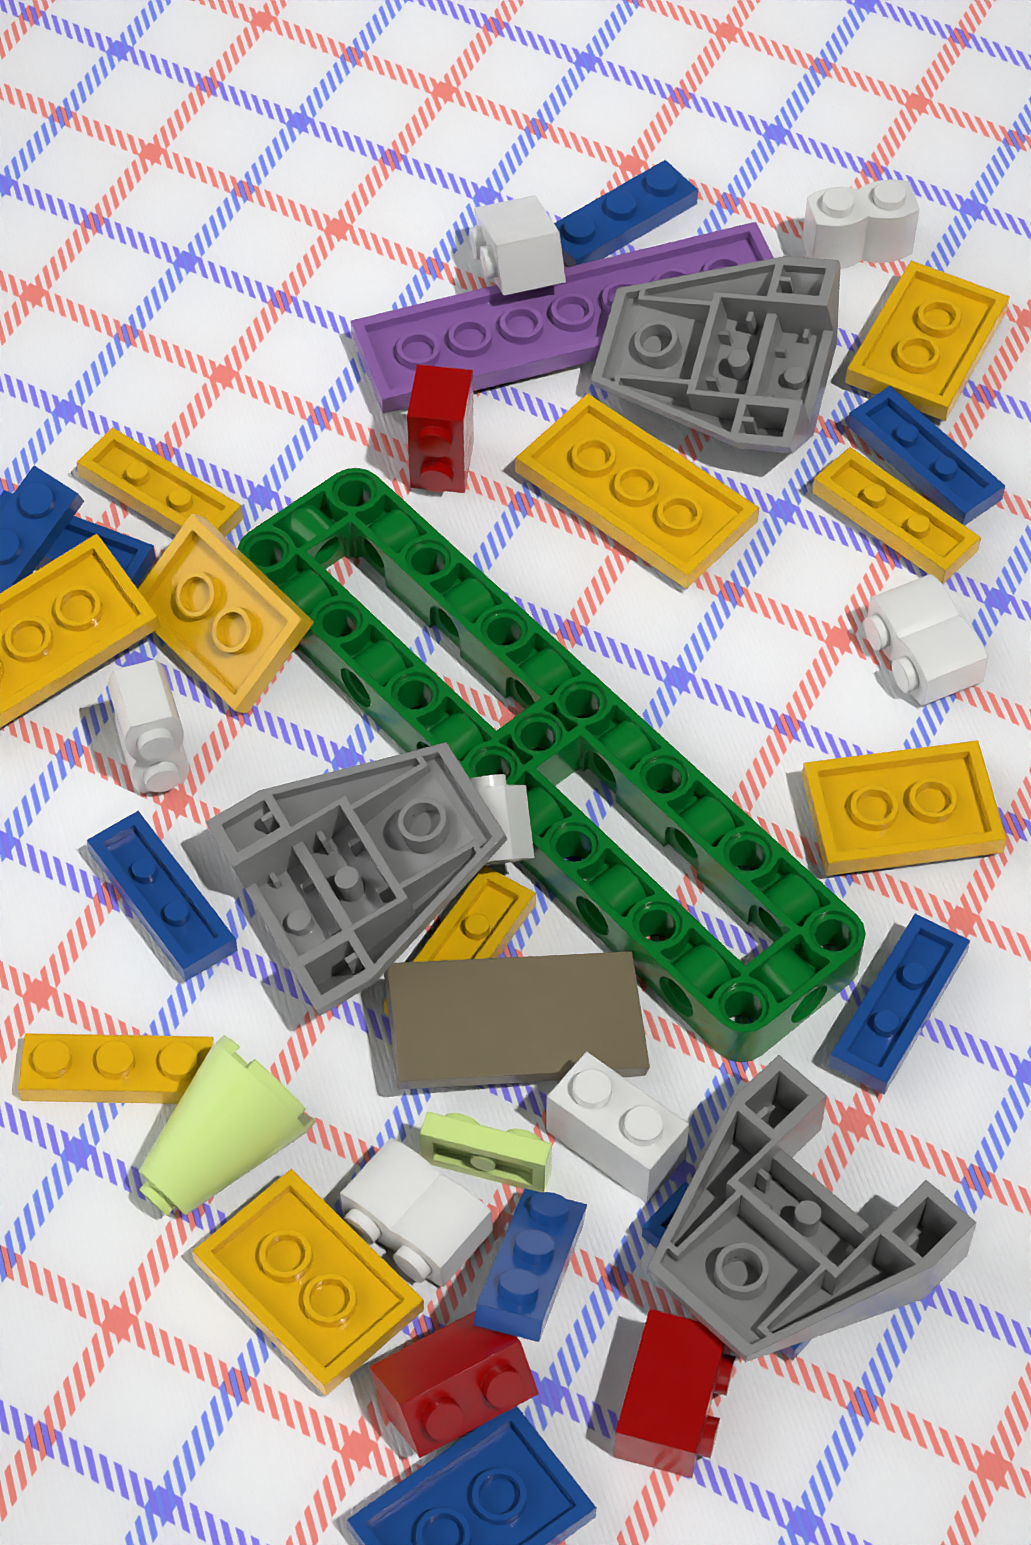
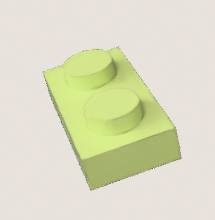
M428 1111L426 1113L420 1131L421 1156L431 1165L522 1189L526 1188L538 1192L546 1191L551 1174L552 1143L542 1141L536 1134L523 1129L503 1131L483 1126L475 1119L460 1113H448L445 1116Z

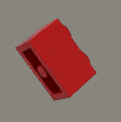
M417 364L407 413L410 488L426 489L432 492L465 493L474 444L473 370Z
M649 1309L615 1432L614 1458L689 1478L693 1477L698 1455L711 1459L720 1418L709 1415L714 1393L727 1396L736 1356L724 1353L726 1344L704 1324L692 1319Z
M476 1310L369 1366L389 1420L419 1458L539 1394L521 1341L513 1335L475 1326Z

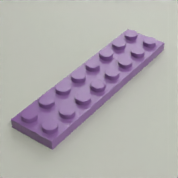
M755 221L564 268L565 283L504 296L498 285L351 320V334L381 411L384 414L409 407L417 364L473 370V391L595 361L617 288L762 261L774 257Z

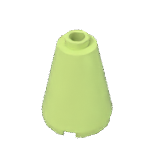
M225 1035L211 1047L138 1170L147 1180L138 1190L166 1216L175 1207L186 1216L306 1134L316 1123L313 1117L303 1113L306 1108L263 1065L256 1059L247 1063L236 1053L240 1046Z

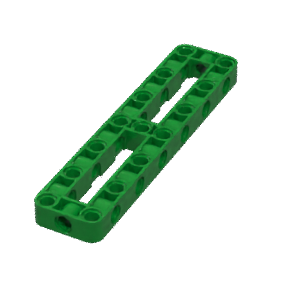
M362 468L344 469L249 531L240 540L237 549L314 621L297 647L406 753L447 743L469 778L504 774L506 775L507 785H526L535 858L519 862L612 952L632 951L636 975L718 1054L727 1060L739 1063L753 1061L762 1056L846 988L858 975L866 935L864 924L858 915L377 475ZM344 556L348 559L353 556L356 559L362 557L386 579V587L429 628L435 625L459 647L460 657L505 699L511 696L525 710L496 731L326 569ZM420 707L421 709H410V708ZM576 716H586L589 718H578ZM534 748H542V749H546V750H543V751H534V750H531V749H534ZM579 768L583 772L589 769L616 794V803L663 847L668 844L673 847L698 871L697 878L747 925L753 922L774 943L747 965H744L555 786ZM662 789H663V790L670 791L671 793H664V794H663V793L655 792V790H662ZM575 856L583 860L572 862L564 858ZM737 866H749L755 870L744 871L738 869ZM649 935H660L667 938V940L656 942L646 937ZM821 945H836L843 950L830 951L821 947ZM741 1015L749 1017L754 1022L751 1024H739L730 1018Z

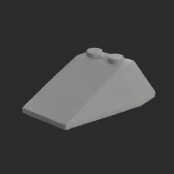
M783 256L617 288L591 376L592 385L736 448L793 454L814 435L837 345L841 269L839 260Z
M447 743L259 790L206 821V824L319 1016L375 984L508 840L503 829Z

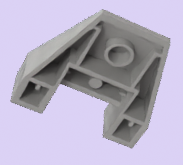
M780 1055L775 1057L734 1096L655 1250L646 1272L744 1362L926 1298L968 1255L977 1224L974 1219L928 1180H925L876 1229L864 1221L792 1158L821 1131L827 1095Z

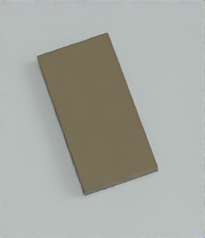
M632 951L393 963L384 973L397 1090L562 1080L586 1051L622 1077L645 1076L650 1068Z

